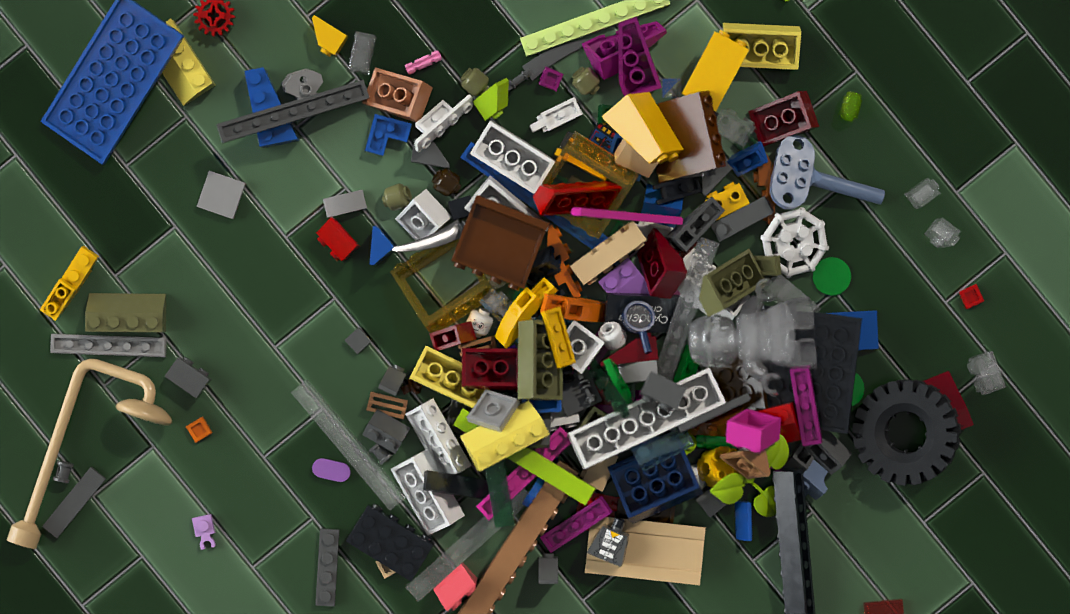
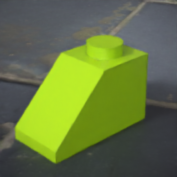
M507 78L495 83L473 101L485 121L491 117L494 120L503 114L502 110L508 106L509 80Z

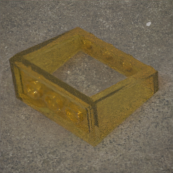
M575 131L541 185H551L567 158L571 155L622 187L608 209L610 211H617L638 178L639 173L615 163L613 154ZM571 214L557 215L564 217L573 226L580 227L589 236L596 237L597 239L600 238L611 221L608 218H602L599 221L595 217L574 216Z
M459 239L442 246L423 250L420 253L416 252L410 256L409 260L397 264L390 271L423 325L430 333L449 327L497 295L484 274L483 277L476 275L480 282L479 284L430 316L427 314L405 279L456 247Z

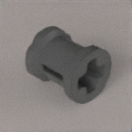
M375 444L369 450L370 453H373L378 458L380 465L393 455V452H389L379 444Z
M57 460L56 464H58L53 480L69 483L70 471L74 464Z

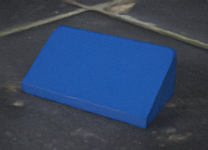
M759 141L732 155L727 163L733 168L732 170L736 176L739 177L767 163L768 159L763 144Z
M737 501L735 503L737 540H752V512L749 501Z

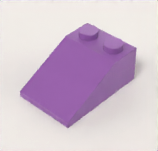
M629 258L598 281L606 293L649 294L645 278Z

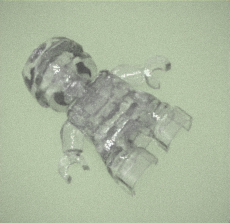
M764 278L756 285L757 295H753L742 305L740 315L736 318L737 328L732 319L719 314L699 317L691 322L689 327L688 347L692 360L706 368H721L724 365L731 364L735 361L738 353L739 358L743 361L745 372L758 382L762 381V388L768 395L777 396V391L769 389L768 383L773 379L779 380L781 377L776 373L768 374L769 371L762 363H771L791 369H816L817 356L814 339L795 340V330H814V312L812 301L809 297L792 298L760 312L764 306V301L770 302L776 298L772 293L769 295L762 294V289L771 283L770 279Z

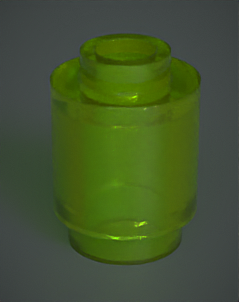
M855 92L846 93L839 112L842 119L847 121L858 119L862 95Z

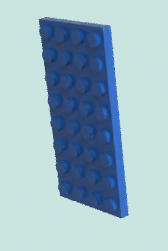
M115 0L40 122L100 164H105L185 36L134 0Z

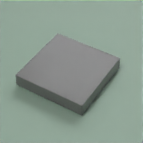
M209 171L197 207L234 219L246 183Z
M485 389L467 416V420L470 423L502 432L520 405L519 399Z

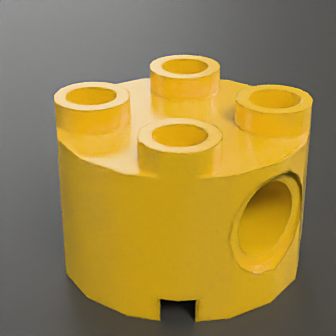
M721 446L703 452L701 459H698L697 471L702 482L705 481L708 484L707 486L714 487L725 476L731 473H739L719 458L721 454L737 450Z

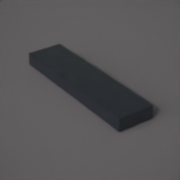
M427 470L424 474L423 490L483 500L498 486V481Z

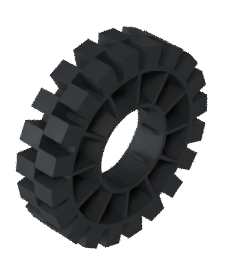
M903 379L881 385L862 401V406L858 408L855 414L856 422L853 423L852 433H855L853 442L855 449L858 448L860 452L858 457L862 463H866L869 466L868 470L872 474H878L881 476V480L888 483L895 482L896 485L904 486L908 484L916 485L929 481L942 473L951 464L956 456V450L959 449L961 424L958 423L957 417L959 416L956 409L952 408L950 399L946 395H942L938 388L933 385H927L923 381ZM907 411V414H910L912 412L921 418L920 421H924L927 428L925 433L927 438L923 446H918V451H901L894 446V442L891 443L888 436V431H890L888 425L892 418L897 417V413Z

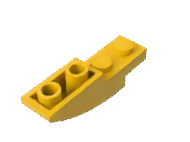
M82 246L62 278L54 286L40 311L56 321L90 275L91 269L99 256L85 246Z
M545 277L532 290L526 287L505 313L495 338L505 348H508L518 338V321L532 320L531 317L542 306L545 293L555 294L558 290Z

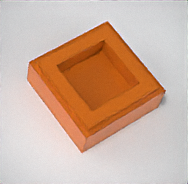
M204 417L186 426L195 443L213 433Z

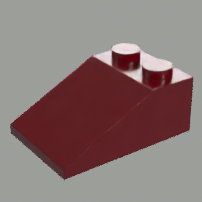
M798 91L748 111L758 141L762 142L763 147L782 141L788 136L800 135L819 127L807 91Z
M653 228L646 238L647 240L644 241L645 245L638 250L637 256L650 296L671 299L682 281L686 278L688 274L682 257L659 230Z
M647 333L652 353L644 354L639 335V338L631 340L601 360L600 366H605L603 361L608 358L615 364L658 360L656 336H651V333Z
M462 348V387L499 392H518V348Z
M949 371L923 381L927 385L935 386L942 395H946L950 399L952 408H955L959 417H957V420L961 424V430L974 425L967 406Z

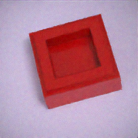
M977 284L958 292L966 309L984 302Z

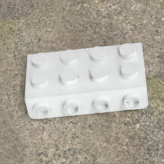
M434 399L405 414L425 450H429L441 473L455 475L471 466Z

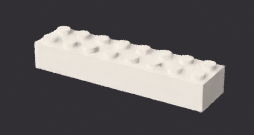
M710 368L677 382V384L687 389L675 411L667 412L660 408V404L656 402L651 404L641 399L568 433L567 436L583 470L725 404L726 401Z

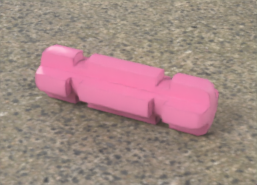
M434 51L431 55L415 60L414 63L406 64L405 68L408 74H412L416 70L432 65L433 62L441 61L442 57L439 51Z

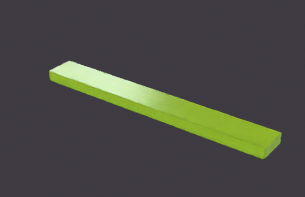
M463 408L453 425L467 433L480 425L468 422L467 416L470 411ZM525 447L507 457L584 505H587L596 489L529 447Z

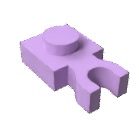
M212 514L192 518L195 536H201V550L205 549V541L211 543V548L215 547V540L211 537V534L216 533Z

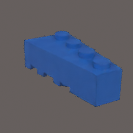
M264 67L244 71L253 113L282 104ZM292 123L257 133L261 148L300 141Z

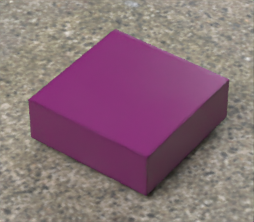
M545 66L538 84L557 92L564 74Z

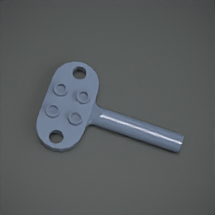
M792 135L779 143L770 181V196L777 206L790 210L799 207L806 201L810 186L879 205L883 202L885 191L882 189L816 171L814 168L815 150L808 139L800 135ZM794 141H798L801 144V150L795 149L793 146ZM783 195L791 197L790 204L783 200Z

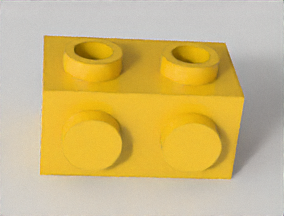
M732 182L723 187L724 191L720 193L714 191L706 195L708 199L713 197L725 210L718 219L750 204L740 183L735 185Z

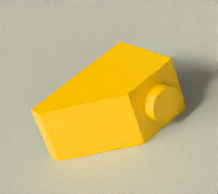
M314 15L312 20L318 45L322 48L321 52L328 57H331V55L337 57L348 36Z

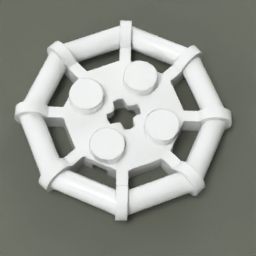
M803 207L780 214L776 213L767 230L760 237L765 256L780 255L787 260L786 266L781 264V273L786 278L810 271L814 272L815 267L826 250H829L824 228L825 222L807 212ZM796 218V221L793 223H784V220ZM804 218L813 225L807 228L801 224L802 219ZM780 224V232L773 237L772 234ZM816 230L818 232L819 244L814 243L813 232ZM794 237L796 238V240H799L797 246L795 247L793 245H790V242L793 241ZM770 241L775 243L776 252L773 254ZM813 248H818L811 261H809L807 257L812 254ZM803 260L806 264L792 268L794 262Z

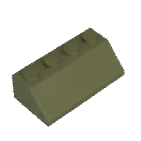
M750 249L743 251L703 276L699 301L708 317L725 310L767 283L764 275H761V270Z
M89 293L85 312V332H166V294Z
M542 320L518 321V399L563 400V367H556L544 321Z

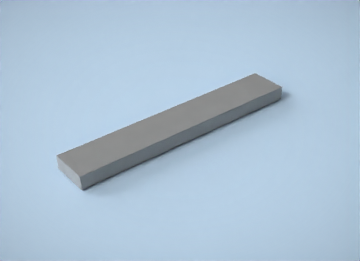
M51 334L50 353L166 357L167 338Z

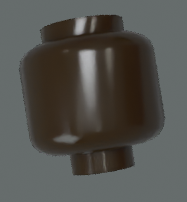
M448 168L439 169L431 181L434 190L446 197L457 194L461 188L459 175Z

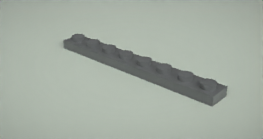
M364 80L225 121L216 126L223 144L367 100L369 95Z

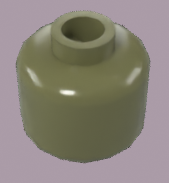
M580 67L572 75V84L582 95L589 93L593 95L599 90L600 77L590 67Z
M469 68L460 79L462 81V88L472 96L482 95L489 89L487 85L489 82L488 76L478 68Z
M401 183L387 187L382 197L384 206L389 207L393 211L405 208L410 203V200H412L410 189Z

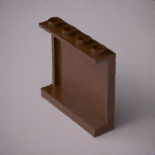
M709 91L696 92L657 104L684 149L678 154L679 157L676 160L657 164L656 171L659 183L726 167V156L722 149L721 135L717 127V117L714 114L712 105L713 99Z
M476 195L451 262H454V267L465 270V267L472 269V274L483 277V274L491 277V281L501 284L502 281L509 284V288L519 291L520 288H525L549 223Z

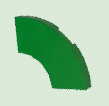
M610 358L604 360L606 370L627 406L634 403L629 386L625 383L617 365Z

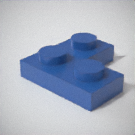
M375 114L365 151L384 156L389 138L407 143L412 124Z

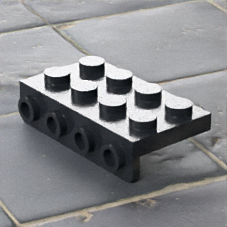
M375 503L373 505L369 504L346 542L407 580L412 581L434 546L431 542L433 539L426 534L419 535L415 532L416 528L407 523L406 525L399 522L400 519L390 513L388 516L382 512L383 508Z

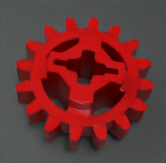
M200 0L202 5L195 6L198 13H193L195 17H198L194 21L195 24H200L198 29L200 31L205 29V35L211 32L212 37H215L216 33L223 36L224 30L229 33L228 26H234L231 19H236V16L231 15L235 9L229 8L231 5L230 1L224 3L225 0H207L206 2ZM219 4L224 6L227 13L220 11ZM211 5L207 11H204L207 6ZM216 10V13L219 15V17H216L214 20L210 16L214 15V12ZM203 19L210 22V28L204 24ZM226 21L221 27H219L220 23Z

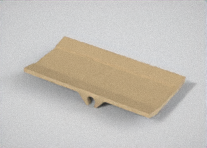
M605 517L589 528L587 551L604 524L612 526L614 517ZM620 518L626 521L622 531L630 534L623 565L619 567L587 553L585 573L700 585L706 527L642 520L632 524L629 519Z

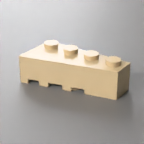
M630 221L571 264L570 267L583 285L586 283L591 285L598 279V274L601 272L606 274L614 268L612 264L616 261L622 262L629 257L628 253L630 251L640 249L645 245L643 242L647 239L634 221Z

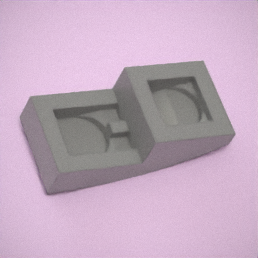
M363 190L323 199L327 218L367 208Z
M657 360L617 364L626 384L646 381L651 371L658 374Z

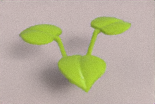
M781 434L780 440L766 448L769 468L772 467L778 470L788 460L789 447ZM731 473L717 482L710 490L723 503L734 504L742 497V487L745 486V483H750L761 493L754 499L755 510L765 517H772L776 514L774 486H769L763 491L754 482L755 478L747 479L739 473Z

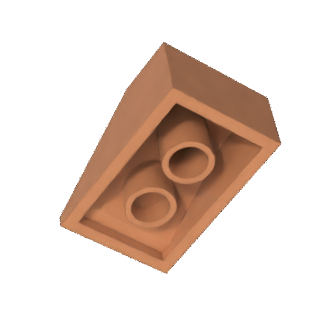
M375 68L367 88L369 99L364 100L362 103L403 119L417 122L423 116L433 87L421 80Z

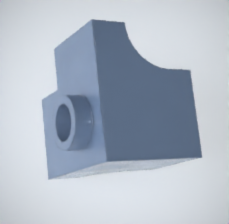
M815 460L812 461L808 469L803 473L805 496L809 494L817 500L828 490L824 483V478L828 471Z

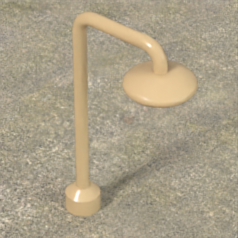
M87 359L77 365L73 372L24 520L11 525L7 541L31 549L37 548L41 533L35 521L85 374L90 370H95L140 385L144 389L143 400H122L116 404L117 410L143 420L169 426L172 423L170 415L161 407L154 405L156 390L150 378L98 359Z

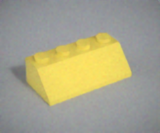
M169 19L165 22L182 34L175 21ZM184 37L162 72L183 106L216 86Z
M723 23L722 31L730 35L729 39L734 42L739 39L746 43V48L749 49L740 67L798 70L801 43L800 26Z
M425 346L409 378L471 408L475 406L485 391L483 389L462 387V362L428 346Z
M528 400L518 406L502 432L479 426L461 435L460 438L477 471H482L550 434L542 418Z

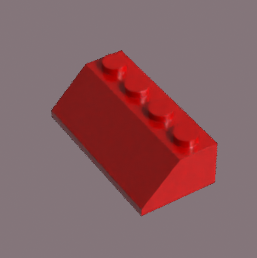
M608 181L560 183L554 185L543 184L539 186L533 199L540 216L571 214L572 208L608 210L622 187Z

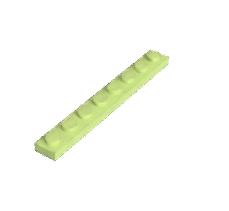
M624 0L524 36L520 40L526 57L611 27L619 22L669 6L670 1Z

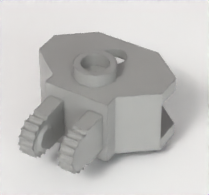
M305 68L287 74L281 85L284 92L294 95L295 100L317 94V90L323 83V78L320 73Z

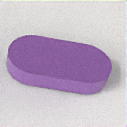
M325 458L316 460L312 466L313 473L317 477L337 482L346 481L351 473L350 467L346 463Z

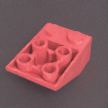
M461 561L433 590L447 611L450 608L454 610L462 603L464 595L468 597L476 590L477 577Z

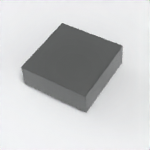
M359 327L345 339L346 343L357 354L372 342Z

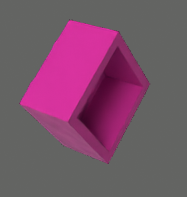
M746 409L727 421L726 442L738 448L750 449L755 453L762 452L780 440L781 418Z

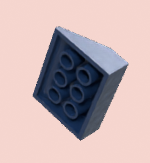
M678 436L608 466L623 507L632 524L703 494Z

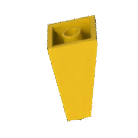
M722 30L718 33L714 31L682 91V94L685 96L696 92L709 91L713 99L714 111H717L749 51L746 48V43L739 39L736 42L730 40V35Z
M650 92L627 94L602 116L649 164L657 162L661 164L665 161L672 162L684 150Z

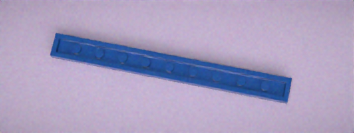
M471 142L460 158L487 177L491 175L514 196L539 212L532 192L470 154L475 146ZM571 214L545 215L547 219L590 249L595 248L608 238L579 216ZM616 261L613 265L617 267L621 262Z

